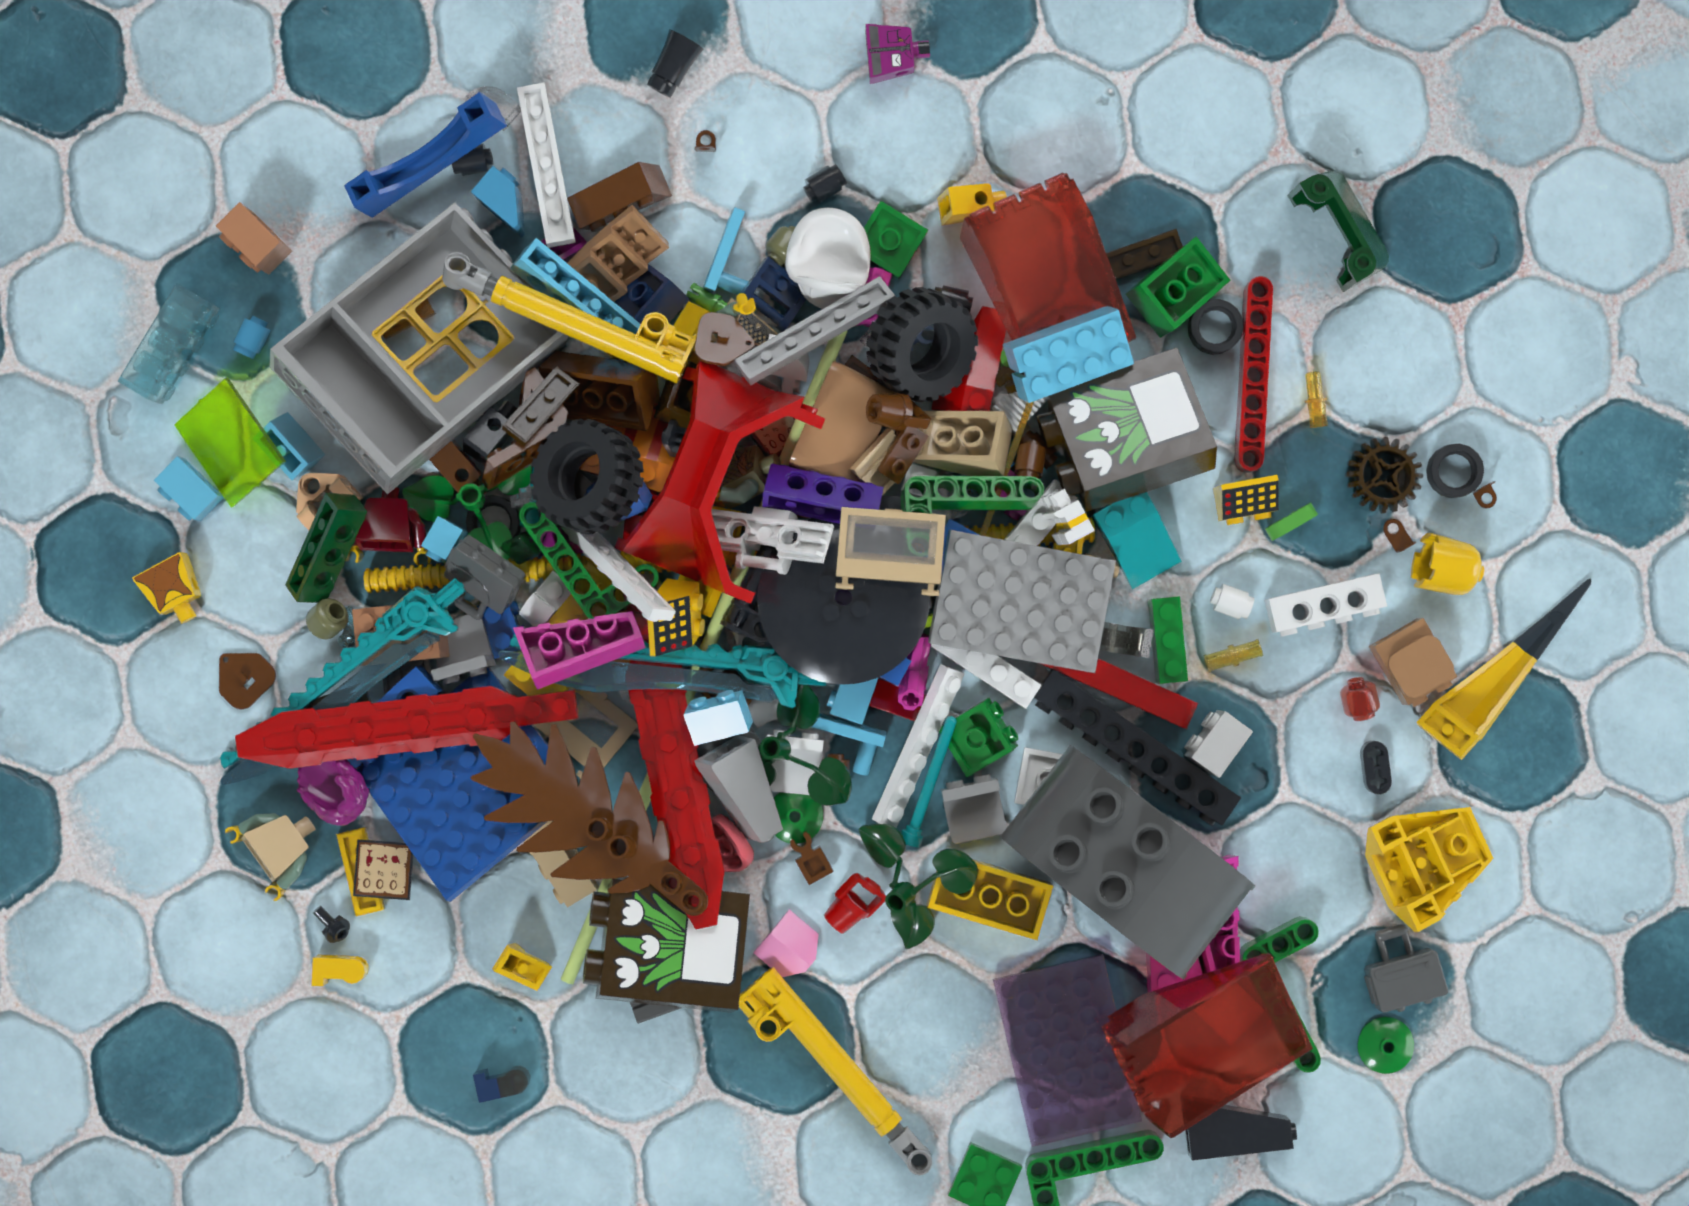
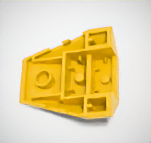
M1470 807L1389 816L1370 826L1367 830L1365 857L1386 904L1414 932H1420L1440 921L1446 914L1447 908L1462 896L1460 893L1469 883H1473L1494 859Z

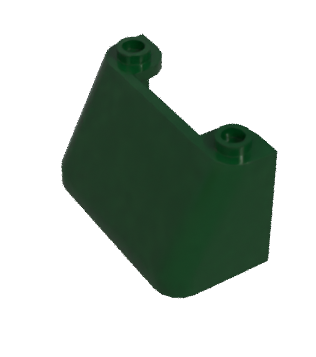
M1328 171L1313 175L1300 182L1287 195L1294 207L1306 205L1311 208L1313 213L1326 206L1351 249L1352 253L1349 257L1341 261L1344 265V272L1336 280L1342 292L1377 274L1387 266L1389 262L1388 252L1347 180L1341 173Z

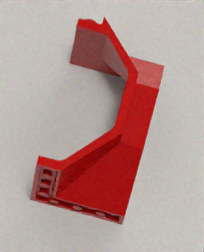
M699 360L696 369L687 367L683 376L684 379L694 381L691 417L664 487L629 537L625 540L618 537L614 548L751 604L755 593L735 585L730 580L711 513L713 503L736 446L743 437L786 416L793 417L818 429H822L825 418L816 415L818 409L802 403L804 396L774 391L758 383L750 386L744 377L717 365L704 363Z

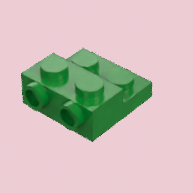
M990 698L985 699L956 717L957 723L948 748L966 777L1018 747L1016 741L1019 738L1016 730L1011 725L1006 726L1001 718L1004 715L1003 709L998 702H992ZM942 725L941 728H940V731H939L940 735H941V732H942V729H943V726H944V725Z

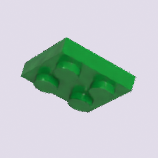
M880 201L864 227L870 246V262L900 279L929 230Z
M970 1142L947 1194L949 1197L969 1206H1006L1022 1170V1165Z

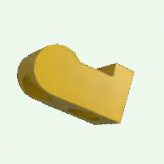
M318 954L313 957L311 986H324L328 983V979H343L350 984L357 983L367 976L369 965L364 958L359 956Z

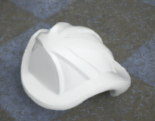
M820 208L809 212L799 221L789 240L785 260L786 271L790 279L798 283L802 294L810 303L823 309L864 286L867 282L870 269L868 237L861 223L846 211L836 208Z

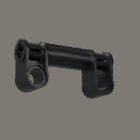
M761 545L755 556L768 558L774 547ZM749 567L740 587L755 593L751 604L733 597L731 600L732 607L725 620H721L720 624L756 642L768 643L767 637L760 638L755 634V627L760 623L759 613L755 609L758 605L757 593L762 569ZM739 611H741V613L739 614V616H738L736 622L734 623V621H735V619H736V617H737Z

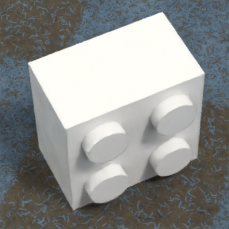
M1216 710L1214 713L1209 712L1201 723L1204 728L1198 736L1194 734L1188 740L1184 747L1187 749L1184 756L1210 775L1220 778L1253 731L1226 711Z

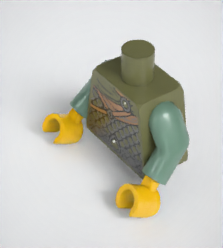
M737 445L716 497H718V500L722 501L727 509H733L762 494L771 463L781 465L778 455L774 453L765 456L756 445L749 447Z

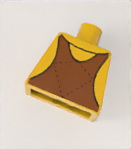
M179 552L132 577L135 584L159 614L167 615L174 611L181 624L196 617L190 602L199 598L201 592L187 553Z

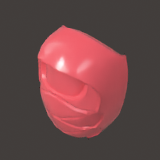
M722 814L712 817L715 839L719 842L724 871L740 872L744 870L754 860L753 848L743 832L728 817Z

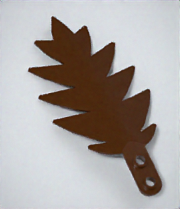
M516 722L510 723V744L476 733L473 735L481 753L493 768L472 775L471 780L491 789L524 795L485 815L484 820L504 823L553 821L517 847V852L539 853L585 847L551 872V877L575 880L627 877L610 887L608 892L629 893L652 885L688 915L697 916L707 909L708 896L706 892L668 861L670 859V842L663 821H658L653 840L652 828L642 797L630 772H625L614 809H612L611 794L597 748H590L578 786L572 760L557 725H551L546 764H544L530 738ZM671 878L677 880V886L674 889L669 885ZM694 895L699 898V904L696 907L691 904V898Z

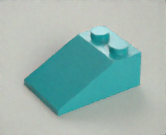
M1147 492L1115 502L1091 516L1132 589L1182 562Z

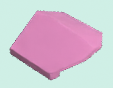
M789 909L753 953L770 968L774 967L782 977L803 973L816 960L819 933Z

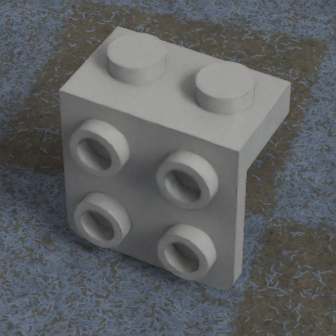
M464 615L453 619L454 624L459 628L458 631L448 635L450 657L436 658L438 668L431 670L433 681H443L444 685L461 681V675L470 673L471 677L487 673L486 668L496 666L483 618L476 620L469 615Z
M990 774L974 777V782L963 784L962 780L946 783L947 788L941 789L949 832L953 843L959 844L1001 835L1007 828L997 778H991Z

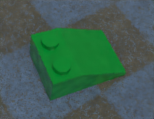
M1196 236L1145 276L1125 295L1161 338L1179 327L1231 280Z

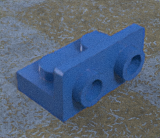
M516 600L502 614H498L488 606L484 612L483 621L494 659L521 650L510 646V641L514 637L513 635H515L513 628L522 626L526 628L525 625L520 626L516 615L519 614L520 610Z

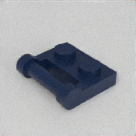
M769 257L764 258L752 278L740 292L746 294L747 300L753 298L756 309L776 324L775 328L781 332L787 329L806 301L798 283L790 279L787 271ZM757 287L786 309L784 315L780 314L754 293Z

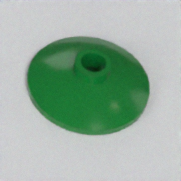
M779 792L774 797L783 827L782 831L775 834L778 839L790 843V839L793 838L796 844L806 842L803 832L807 831L811 839L819 832L823 823V809L821 804L815 802L810 795ZM793 811L800 813L801 818L797 822H793L789 817Z
M1379 1017L1371 1020L1362 1028L1358 1036L1357 1049L1361 1060L1368 1068L1378 1073L1390 1074L1403 1069L1409 1063L1414 1052V1039L1409 1028L1401 1021L1392 1017ZM1387 1042H1391L1393 1045L1392 1050L1389 1052H1385L1383 1049L1384 1044Z

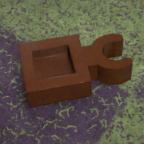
M805 831L803 832L806 839L804 845H797L793 838L790 839V845L794 851L801 853L802 856L795 859L807 883L811 885L834 872L821 846L812 849L811 836Z

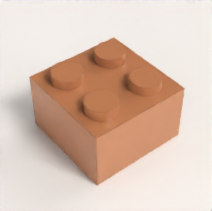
M241 202L216 225L222 232L219 238L237 253L241 251L242 253L239 255V258L257 273L262 270L269 275L292 252L252 210Z

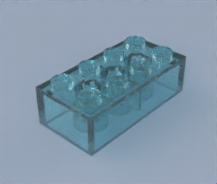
M176 283L118 379V382L148 400L159 404L168 401L175 392L176 387L174 384L179 376L183 377L190 366L188 361L194 352L197 353L203 346L205 341L203 336L208 328H213L219 319V314L217 313L220 308Z

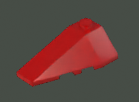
M986 306L981 307L974 319L977 331L974 334L978 335V346H975L974 349L977 352L975 361L972 360L969 366L972 369L968 375L965 374L961 379L963 382L957 388L953 387L951 389V393L944 397L939 395V399L933 401L931 410L990 411L996 383L995 378L998 373L1010 314L1009 311Z

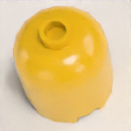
M1426 533L1420 539V542H1423L1424 545L1420 553H1414L1411 565V578L1417 581L1414 587L1451 595H1464L1469 593L1477 582L1482 580L1484 566H1482L1479 551L1473 545L1434 533Z

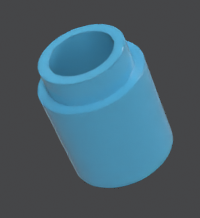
M253 315L250 320L244 318L233 341L236 343L233 350L254 359L256 354H260L271 331L266 328L268 322Z

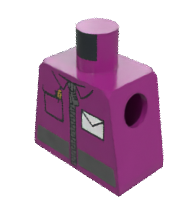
M865 24L870 84L914 73V59L930 58L929 40L912 42L911 28Z

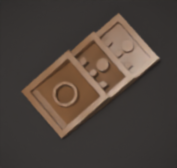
M631 205L584 245L567 264L615 302L627 293V285L648 270V263L669 248V243Z

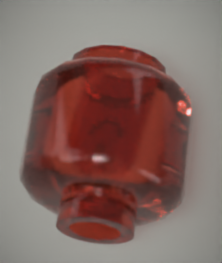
M1363 677L1349 679L1347 681L1348 685L1340 690L1345 715L1352 717L1354 721H1364L1373 718L1375 712L1380 708L1376 685L1371 681H1364Z

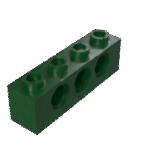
M325 493L285 584L296 602L318 603L322 599L329 598L330 593L333 591L335 582L341 569L344 567L345 560L368 512L356 495Z

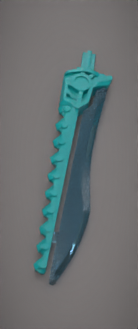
M454 578L437 594L430 593L421 587H414L387 610L382 617L377 619L375 632L360 633L357 639L358 647L343 648L340 653L341 662L326 663L322 670L324 671L323 677L308 678L305 684L307 691L291 693L288 698L290 706L275 707L271 716L273 717L285 711L305 709L392 640H411L427 630V633L422 634L409 644H393L312 708L320 710L349 706L350 703H355L362 695L390 673L440 641V634L446 636L458 631L459 627L454 624V620L450 616L447 607L466 591L463 588L465 587L463 583ZM237 751L223 752L220 757L221 765L224 769L241 759L238 757ZM245 759L223 776L220 782L222 785L240 782L263 775L280 766Z
M513 635L510 646L521 649L516 635ZM644 639V649L618 659L734 670L747 683L768 686L770 689L745 684L736 674L612 661L555 683L597 693L635 689H680L719 694L726 690H733V692L742 690L747 699L760 700L766 703H771L778 699L781 705L789 708L795 707L797 684L826 686L825 682L809 678L790 667L776 653L773 647L746 645L743 647L737 645L732 647L733 649L729 653L716 643L709 645L706 651H702L694 644L691 647L655 657L650 656L649 644ZM502 650L498 653L501 660L530 674L522 652Z

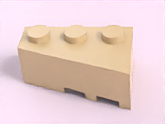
M548 821L547 823H545L541 828H539L524 842H526L528 839H530L532 836H534L536 833L541 831L543 828H545L553 821ZM577 848L539 853L529 852L539 864L538 867L546 880L549 879L553 885V893L560 904L565 903L567 908L599 888L595 879L575 880L551 877V872L579 853Z

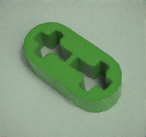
M1310 502L1266 527L1265 530L1271 541L1311 520L1318 513Z

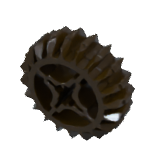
M1383 437L1381 444L1377 438L1371 439V447L1367 443L1360 445L1363 453L1357 450L1352 453L1358 461L1350 460L1347 463L1349 467L1354 468V471L1345 473L1346 477H1353L1354 479L1353 482L1347 484V488L1356 487L1357 491L1352 493V498H1357L1361 495L1363 498L1360 500L1359 505L1365 506L1370 502L1369 511L1371 512L1375 511L1378 505L1381 514L1387 512L1388 506L1392 512L1398 511V504L1403 508L1407 507L1408 501L1406 498L1410 500L1416 498L1415 493L1411 489L1420 490L1422 487L1419 483L1415 482V479L1423 478L1422 473H1415V469L1422 467L1421 462L1415 464L1412 462V459L1417 457V453L1413 452L1407 455L1406 452L1410 447L1408 444L1403 445L1399 449V439H1394L1391 445L1388 437ZM1375 453L1391 454L1398 461L1391 465L1386 464L1382 458L1378 459ZM1367 460H1369L1372 475L1365 483L1363 470ZM1394 468V470L1389 472L1385 480L1375 482L1380 478L1379 476L1382 474V471ZM1404 468L1405 481L1400 490L1398 488L1400 485L1397 481V475ZM1381 486L1387 492L1390 491L1393 497L1381 498L1374 495L1370 490Z

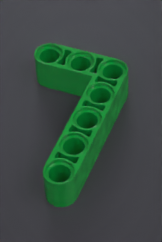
M914 476L908 479L901 493L902 512L932 514V510H1028L1035 507L1044 494V485L1040 479L1032 476ZM909 489H918L922 493V497L912 496ZM938 489L948 490L951 496L947 498L942 497L938 493ZM966 489L976 490L979 497L969 496ZM994 489L1004 490L1007 497H999ZM1023 489L1032 490L1035 497H1027L1023 493ZM902 527L904 556L928 558L930 529ZM912 544H921L925 552L918 553L914 551Z
M529 502L521 508L519 514L522 524L589 619H594L591 614V608L596 603L605 604L607 608L605 615L620 613L632 605L628 600L619 602L615 599V591L618 588L613 584L603 591L600 590L554 522L547 519L544 513H541V518L537 523L530 524L527 522V513L532 509L539 510L535 502ZM555 533L557 535V543L553 547H545L543 545L542 539L545 534ZM564 556H570L574 560L573 567L568 571H562L559 568V560ZM642 564L635 568L639 574L644 570L651 571L654 574V580L650 585L654 589L658 586L659 574L653 566ZM581 579L588 580L590 583V589L584 595L577 594L575 591V584Z
M1299 916L1245 943L1240 948V962L1291 1061L1301 1071L1310 1073L1319 1068L1321 1064L1320 1054L1273 965L1279 960L1312 944L1318 938V926L1308 918ZM1306 923L1310 927V932L1306 937L1300 938L1297 934V929L1301 924ZM1279 936L1283 937L1285 940L1284 947L1278 951L1273 950V940ZM1251 950H1258L1260 953L1259 960L1253 964L1248 963L1247 954ZM1265 975H1271L1273 978L1272 985L1269 988L1262 989L1260 987L1261 978ZM1280 1000L1285 1001V1010L1280 1014H1275L1273 1011L1274 1004ZM1298 1026L1299 1033L1297 1037L1288 1039L1286 1036L1288 1028ZM1305 1051H1311L1312 1059L1310 1062L1300 1064V1055Z
M1142 1130L1033 1153L1025 1162L1033 1206H1060L1055 1181L1154 1161L1163 1154V1142L1155 1131ZM1148 1139L1156 1140V1147L1151 1151H1145L1142 1148L1143 1143ZM1119 1145H1127L1129 1147L1128 1153L1123 1157L1115 1155V1149ZM1091 1151H1099L1101 1158L1099 1161L1091 1163L1087 1161V1155ZM1065 1156L1074 1159L1072 1166L1067 1169L1059 1166L1060 1160ZM1037 1162L1046 1165L1045 1171L1041 1174L1031 1172L1032 1166ZM1043 1190L1052 1193L1051 1198L1047 1202L1037 1200V1195Z

